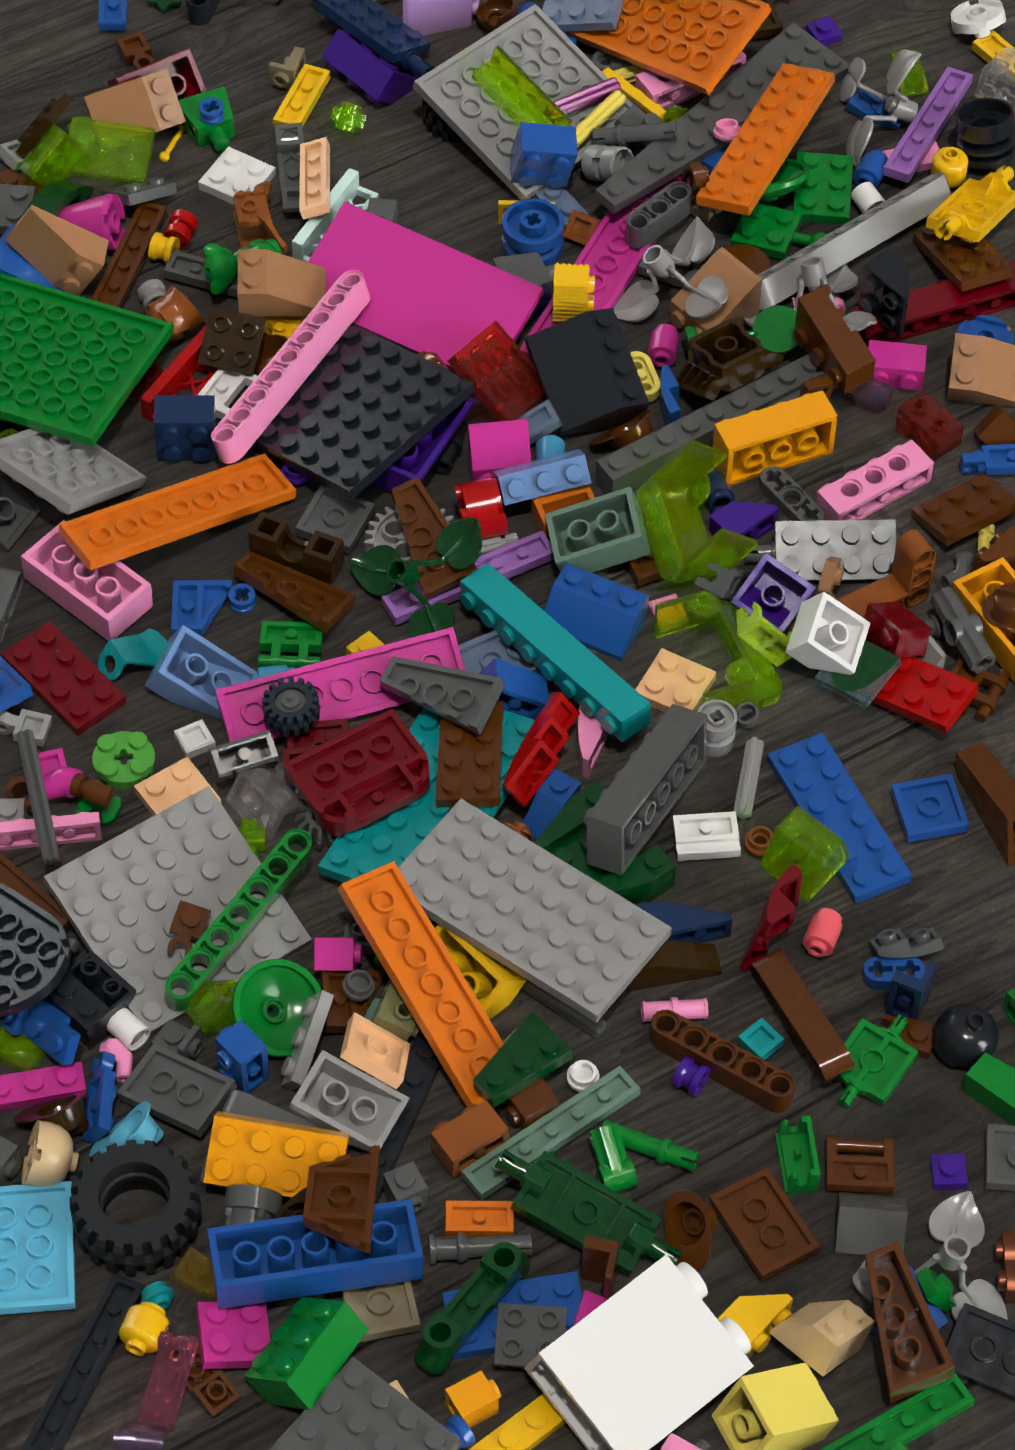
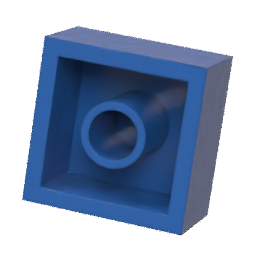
M520 122L510 152L511 183L566 187L577 158L576 127Z

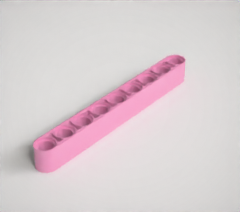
M346 271L336 280L211 433V439L221 462L227 464L235 463L246 454L369 303L370 294L361 271Z

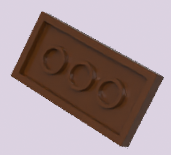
M926 227L913 232V242L961 292L1014 277V267L985 238L979 242H966L961 237L952 235L949 240H944V237L939 239L936 236L935 230Z
M497 701L481 735L440 716L435 796L437 808H453L460 799L465 800L474 807L500 806L504 730L503 701Z

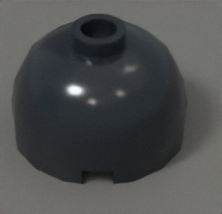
M959 1003L949 1007L939 1016L932 1028L933 1038L931 1041L938 1057L954 1068L959 1065L967 1067L966 1070H970L985 1052L993 1056L999 1040L998 1027L993 1016L983 1007L972 1003Z

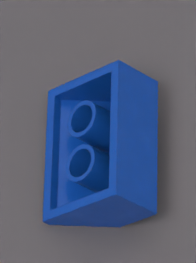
M566 563L552 586L544 611L585 647L622 661L648 617L649 595Z

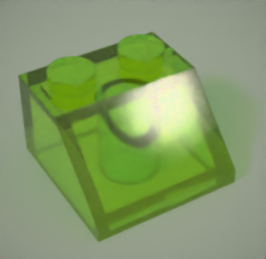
M54 124L42 137L32 153L26 156L24 163L19 169L44 188L54 181L67 180L88 151Z
M797 806L776 828L760 865L778 880L788 868L795 864L803 872L799 897L808 903L850 859V855L843 839L801 807Z

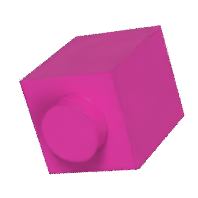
M357 937L315 938L314 970L353 971L356 970V964H362V944H357Z

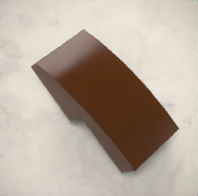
M200 1347L171 1366V1372L212 1418L241 1398V1395L221 1369L218 1371L217 1369H202Z

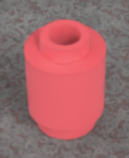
M821 908L817 913L813 914L802 941L803 946L812 956L823 957L833 953L843 927L841 923L842 917L838 912L829 908Z

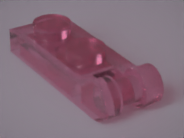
M162 1331L158 1337V1352L136 1423L141 1427L172 1432L198 1348L196 1335L183 1334L182 1336H176L175 1332ZM175 1350H179L178 1359H172Z

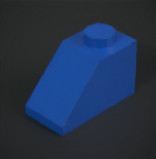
M557 769L551 772L538 789L523 824L531 828L530 832L533 833L534 841L538 839L570 798L581 791V782Z

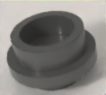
M353 970L344 977L342 982L343 993L353 1001L360 1002L369 999L375 989L371 975L364 970Z

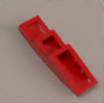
M554 692L535 719L513 758L502 784L521 807H525L560 761L556 755L570 738L567 731L580 715L579 711L562 692Z

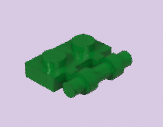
M262 621L260 651L271 652V655L259 654L258 667L287 664V667L299 668L321 662L319 656H309V653H321L323 631L309 622ZM281 652H293L299 654L298 656L281 655Z

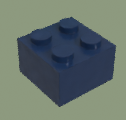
M155 395L154 432L157 461H217V452L211 439V433L217 426L215 395Z

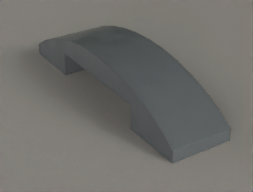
M302 123L274 125L282 208L283 212L299 211L300 144L304 143Z

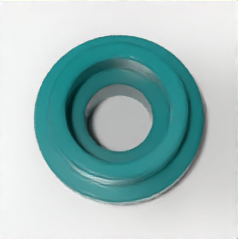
M158 1281L149 1284L141 1291V1302H151L166 1309L171 1304L175 1294L173 1289L167 1286L166 1282Z

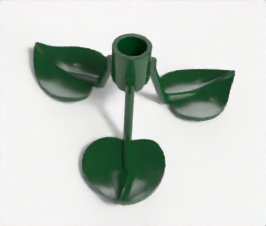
M477 518L459 519L447 525L439 533L435 542V548L438 553L443 555L441 558L420 561L414 559L410 563L401 559L399 553L393 547L378 545L349 560L356 579L370 593L384 596L393 592L396 584L404 586L407 591L411 592L424 605L425 609L416 610L410 617L408 622L410 638L451 627L455 630V617L451 608L443 602H437L430 606V603L414 588V584L419 580V566L443 564L448 560V563L453 568L464 569L476 562L482 549L481 526Z

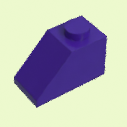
M732 501L723 508L719 507L712 512L709 519V531L714 540L733 556L744 549V544L750 545L774 529V522L778 519L779 508L773 504Z

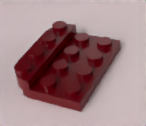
M393 708L283 763L285 774L314 812L316 822L336 837L343 836L345 833L358 830L415 801L430 789V770L427 754Z

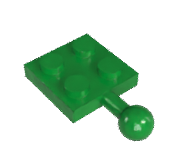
M757 203L749 216L742 215L732 236L731 246L747 244L757 247L767 257L784 260L792 243L808 246L827 234L817 232L812 236L799 233L798 230L803 217L802 213Z

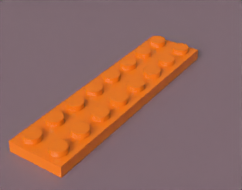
M783 63L738 131L739 134L734 137L709 175V182H706V187L701 188L696 195L697 205L749 216L835 83L834 73Z
M264 453L59 524V534L88 570L91 571L295 499L297 489Z
M392 861L342 883L337 889L465 1105L468 1107L473 1104L478 1105L486 1099L474 1089L473 1079L503 1046L504 1042L396 863Z

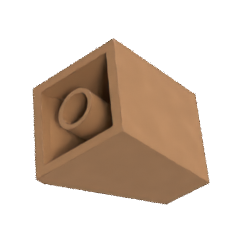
M721 247L688 282L697 288L702 279L707 276L721 278L729 290L726 302L721 305L720 309L708 317L702 319L692 318L685 310V302L693 292L684 285L671 299L669 320H671L676 328L683 331L684 327L693 326L698 334L730 318L746 327L748 324L745 322L744 317L752 318L759 314L762 279Z

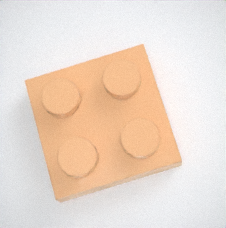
M661 648L635 690L650 702L651 707L664 713L668 711L672 704L696 711L716 680L717 672Z
M188 757L134 785L135 794L152 816L207 786L211 788L221 803V798Z
M354 1012L347 1023L340 1058L349 1065L372 1075L376 1080L397 1090L404 1080L410 1043Z

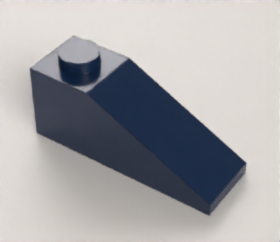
M665 901L640 902L636 904L642 910L672 927L671 935L667 940L703 943L731 937V914Z

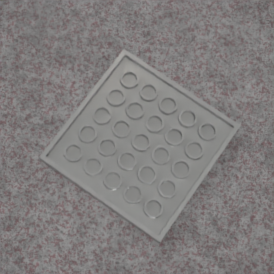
M534 4L415 80L413 88L508 188L522 200L533 197L535 193L547 185L511 183L510 152L520 122L576 127L606 98L555 119L551 118L549 113H547L548 104L608 78ZM626 97L625 103L598 129L616 127L614 125L616 120L633 103ZM592 135L577 148V158L573 169L581 164L582 156L588 146L594 144L593 141L596 138L593 139Z
M209 786L44 876V883L89 952L92 950L136 989V995L127 1009L150 1028V1036L160 1031L168 1020L177 1021L235 988L244 972L255 964L270 959H285L310 945L312 941L281 894L191 1006L185 1010L176 1011L169 1008L165 1003L166 980L182 961L186 952L183 947H176L171 956L167 955L170 940L177 937L170 934L169 931L180 900L211 910L205 928L206 931L261 864ZM254 891L250 894L256 899L266 897L260 891ZM234 915L231 917V919L236 923H242L246 921V919L241 915ZM222 939L211 941L217 947H223L227 944ZM191 941L192 946H194L196 942ZM203 963L191 965L196 971L207 969V966ZM175 987L171 990L179 996L188 993L182 987Z

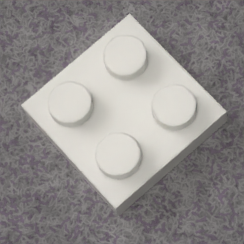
M228 146L198 181L199 190L234 205L233 196L240 190L243 192H253L255 186L261 182H271L276 176V167Z

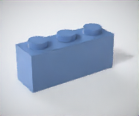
M580 449L493 471L504 505L591 483L586 457Z

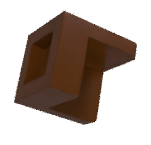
M997 404L974 428V431L978 438L986 445L1011 444L1015 440V418Z

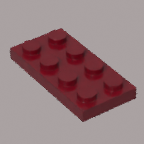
M50 621L1 653V657L31 686L32 691L77 736L126 704V696Z

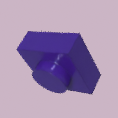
M830 16L806 24L805 31L824 46L842 41L843 32Z
M964 1153L931 1154L930 1168L933 1191L966 1190L968 1179Z

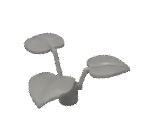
M903 49L896 54L887 73V80L889 82L886 87L887 93L891 95L889 97L860 83L866 71V64L863 59L854 58L850 63L848 74L845 75L839 89L840 100L848 102L858 87L885 101L884 110L889 115H866L863 121L858 120L854 124L845 146L846 155L853 156L854 166L857 167L860 163L861 156L873 131V121H891L896 123L898 119L909 124L914 120L918 111V104L909 100L907 96L902 95L898 89L916 61L922 56L921 53Z
M696 217L686 229L672 254L660 245H653L645 251L643 261L649 267L647 274L652 282L641 280L625 291L614 308L618 320L638 322L646 319L654 312L659 304V299L655 295L659 291L656 276L667 278L673 274L693 292L685 302V310L692 318L702 319L708 317L720 309L721 305L726 302L729 290L721 278L707 276L702 279L696 288L675 270L674 264L687 267L690 265V262L699 263L703 261L714 248L715 237L699 217Z
M815 256L802 260L800 266L803 278L798 279L797 300L793 309L797 312L798 298L803 296L804 286L808 287L809 291H813L825 284H828L832 292L829 294V297L838 309L832 293L844 292L855 287L859 283L857 275L849 269L847 264L826 275L822 257ZM862 311L851 312L843 317L851 332L854 330L861 331L877 323L875 316ZM756 316L752 318L744 317L745 322L753 328Z
M971 1191L951 1196L933 1210L928 1221L930 1235L936 1241L943 1242L937 1254H934L930 1260L914 1272L917 1274L925 1267L930 1268L935 1263H939L946 1270L959 1271V1288L962 1292L954 1295L957 1305L951 1307V1314L955 1322L958 1320L964 1303L1008 1320L1003 1299L992 1284L983 1279L973 1280L968 1287L965 1284V1272L968 1267L964 1262L969 1256L971 1249L977 1247L983 1240L985 1227ZM864 1261L853 1275L852 1282L857 1291L865 1299L872 1302Z

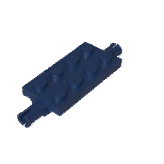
M312 0L317 3L316 10L390 63L397 62L404 70L409 69L419 77L435 68L420 58L421 54L429 52L431 42L423 37L419 31L413 30L403 23L402 19L385 10L381 4L375 3L372 0Z

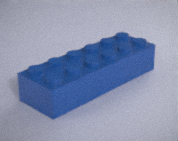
M412 1199L375 1204L370 1253L363 1252L304 1227L303 1215L207 1229L208 1252L218 1309L423 1279V1252Z

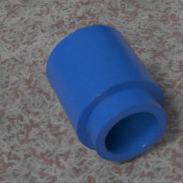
M871 150L862 157L853 173V180L857 186L864 182H871L875 188L879 186L884 177L883 166L888 160L886 154L880 150Z

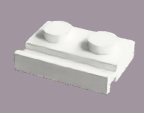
M736 811L673 815L672 824L677 861L740 857L741 846L739 843Z

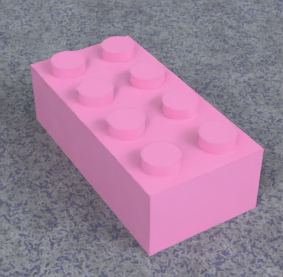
M59 524L21 555L24 579L108 641L109 639L117 638L153 607L152 589L148 581L120 561L89 571L59 534Z

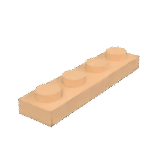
M327 137L300 144L299 211L303 220L311 217H320L330 212V144Z

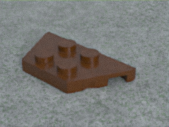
M380 1145L369 1147L368 1154L352 1158L349 1153L339 1156L330 1162L324 1161L309 1166L303 1213L304 1227L363 1252L370 1253Z

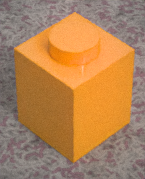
M482 1370L445 1389V1405L452 1416L457 1414L463 1418L470 1428L499 1412V1398H501L499 1388L493 1379L487 1380Z

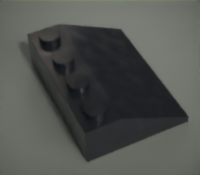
M613 308L584 312L525 338V343L545 397L552 403L563 426L558 428L560 436L617 427L629 422L647 410L649 401Z

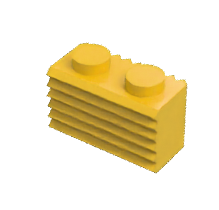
M555 264L552 321H565L584 312L594 310V295H588V293H594L595 276H589L590 266L588 264Z

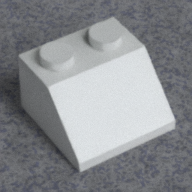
M822 592L801 603L785 653L811 669L852 675L855 673L870 622L827 593Z

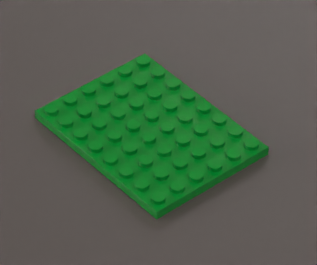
M0 273V419L93 447L172 336L174 331L173 323Z

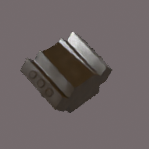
M730 318L689 339L688 360L676 377V380L683 391L714 401L721 390L731 393L759 379L767 367L776 370L785 356L765 349L761 346V341L758 338L750 336L744 330V326L741 323L735 322Z

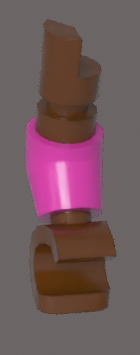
M59 767L43 776L48 800L64 796L69 798L74 796L78 798L83 797L88 802L107 808L112 799V787L104 785L103 782L93 778L89 780V777L83 775V772L79 769ZM25 776L14 777L7 783L5 794L9 799L21 798L23 795L28 794ZM28 798L24 803L33 816L30 798Z

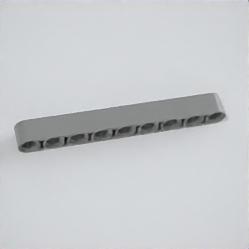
M938 172L925 177L758 274L762 279L759 310L774 306L798 292V279L803 278L800 266L802 260L815 256L822 257L827 275L930 215L952 194L944 172Z

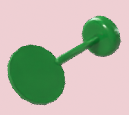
M784 305L763 309L756 316L753 330L747 331V333L758 338L761 341V346L767 350L778 354L790 352L798 346L793 335L797 312ZM693 326L684 327L687 354H689V339L698 335L696 328Z

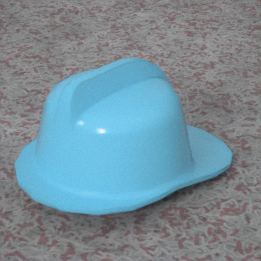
M148 1101L138 1104L124 1119L114 1125L108 1134H105L93 1145L89 1157L97 1151L103 1154L107 1151L106 1146L117 1143V1146L126 1145V1140H136V1144H144L145 1140H149L157 1144L163 1137L164 1132L149 1115L151 1104Z

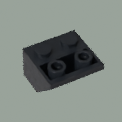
M888 248L864 264L859 304L864 311L875 316L885 328L893 331L900 337L904 333L909 298V264Z
M91 950L66 971L62 982L44 1000L71 1018L69 1026L81 1035L80 1041L91 1050L110 1034L107 1031V1024L110 1018L120 1009L128 1008L136 995V989Z

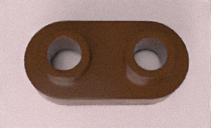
M699 161L686 164L681 175V182L687 183L692 189L691 201L696 200V195L700 189L706 187V182H709L708 169L705 165L702 166Z

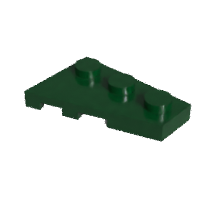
M531 1012L473 1079L474 1089L495 1108L573 1058V1049L537 1015Z

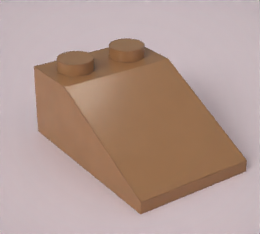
M167 68L83 97L101 150L186 122Z
M34 205L28 208L6 236V241L53 286L78 296L104 266L109 241Z
M267 249L238 250V311L241 314L254 317L308 316L326 294L325 268Z
M955 333L947 399L1015 407V345L986 336Z

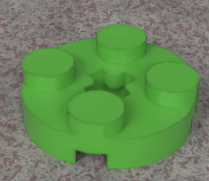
M120 731L102 735L99 737L92 755L93 769L96 777L99 780L101 778L103 781L108 782V786L119 790L134 788V785L142 782L149 774L150 776L152 775L156 765L152 744L147 740V736L144 733L138 731ZM122 756L131 758L127 760V764H121L120 760H117Z

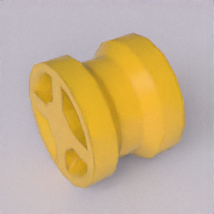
M155 232L149 244V259L154 261L161 259L167 264L173 251H179L180 239L174 236L167 238L163 233Z

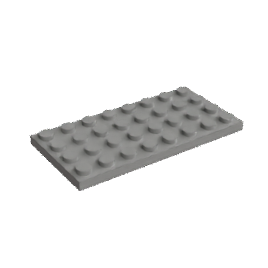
M460 799L398 867L428 918L596 1023L670 937L672 927L463 799Z

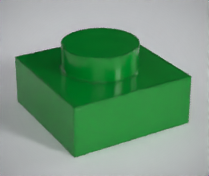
M925 1267L916 1274L929 1302L945 1312L951 1310V1307L957 1305L951 1292L954 1290L953 1285L947 1276L943 1273L937 1274L928 1267Z

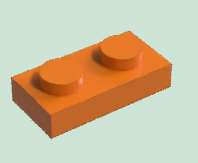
M446 1200L445 1237L456 1236L459 1232L466 1234L467 1237L513 1235L514 1210L511 1209L514 1201Z

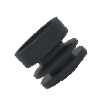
M984 97L967 101L957 108L955 113L956 132L958 135L956 143L957 148L964 151L967 155L968 167L974 169L998 168L1006 165L1014 158V110L1007 101Z

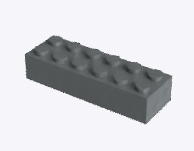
M672 704L665 714L660 715L651 733L648 732L645 735L638 750L631 753L628 763L622 770L619 769L617 771L614 781L608 789H603L598 802L593 808L590 807L585 814L584 825L587 826V837L584 848L587 850V864L623 875L705 765L707 714Z

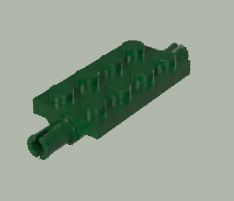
M504 1149L502 1156H500L494 1167L521 1182L520 1186L522 1188L511 1206V1209L581 1250H583L586 1235L620 1242L617 1271L628 1277L640 1256L644 1257L646 1254L658 1261L667 1255L675 1265L682 1253L680 1249L678 1250L655 1237L657 1233L654 1231L662 1218L546 1151H543L536 1163L532 1162V1164H529L510 1153L507 1149Z

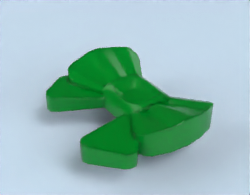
M83 797L79 798L78 809L75 810V814L80 812L91 813L92 810L101 811L103 824L107 826L119 816L122 809L121 798L112 797L107 808L88 802Z

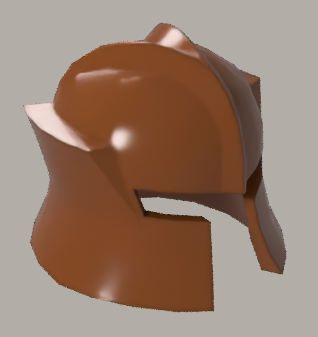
M172 285L160 299L147 303L149 309L146 316L173 323V334L165 345L174 344L186 337L183 333L184 331L188 330L191 333L202 329L207 324L193 303Z

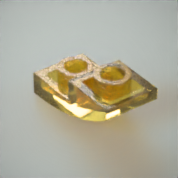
M191 1246L188 1247L170 1278L189 1290L213 1302H217L210 1259Z

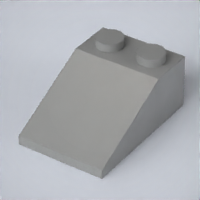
M322 1050L291 1101L288 1112L310 1121L317 1128L351 1133L349 1145L369 1151V1147L374 1145H380V1149L382 1148L410 1098Z

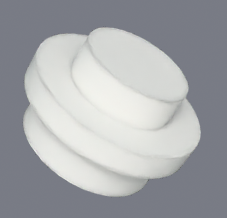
M579 1060L569 1067L566 1079L568 1085L573 1090L581 1092L599 1080L600 1075L593 1063L587 1060Z

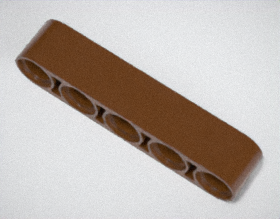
M779 948L751 963L758 982L823 1081L827 1082L855 1067L847 1047L783 951Z
M668 1009L660 1010L652 1016L650 1043L658 1051L679 1062L685 1056L694 1059L696 1065H705L711 1068L710 1079L771 1112L783 1113L791 1107L795 1081L787 1072ZM660 1029H668L670 1031L662 1032ZM689 1044H695V1045H698L699 1047H690V1046H688V1045H689ZM718 1059H723V1060H726L727 1062H726V1063H720V1062H717L716 1060H718ZM745 1075H753L756 1078H747ZM780 1090L783 1091L784 1094H777L773 1091Z

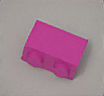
M869 340L868 349L876 362L873 380L864 385L922 391L927 345Z

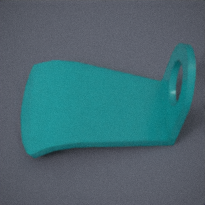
M148 629L137 635L109 639L99 656L98 669L109 680H115L126 664L154 667L167 640L153 629ZM109 655L115 660V668L112 673L107 672L105 668V661Z

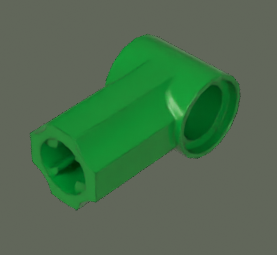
M610 1124L589 1131L598 1163L596 1167L598 1181L615 1192L637 1187L636 1171L632 1160L629 1157L627 1158L618 1124Z

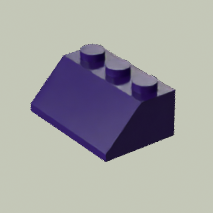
M337 29L321 56L330 63L329 69L339 75L344 74L348 77V84L359 90L362 88L367 92L365 97L376 104L384 102L392 105L414 90V81L419 78L410 70H404L397 62L390 63L353 35L341 29Z

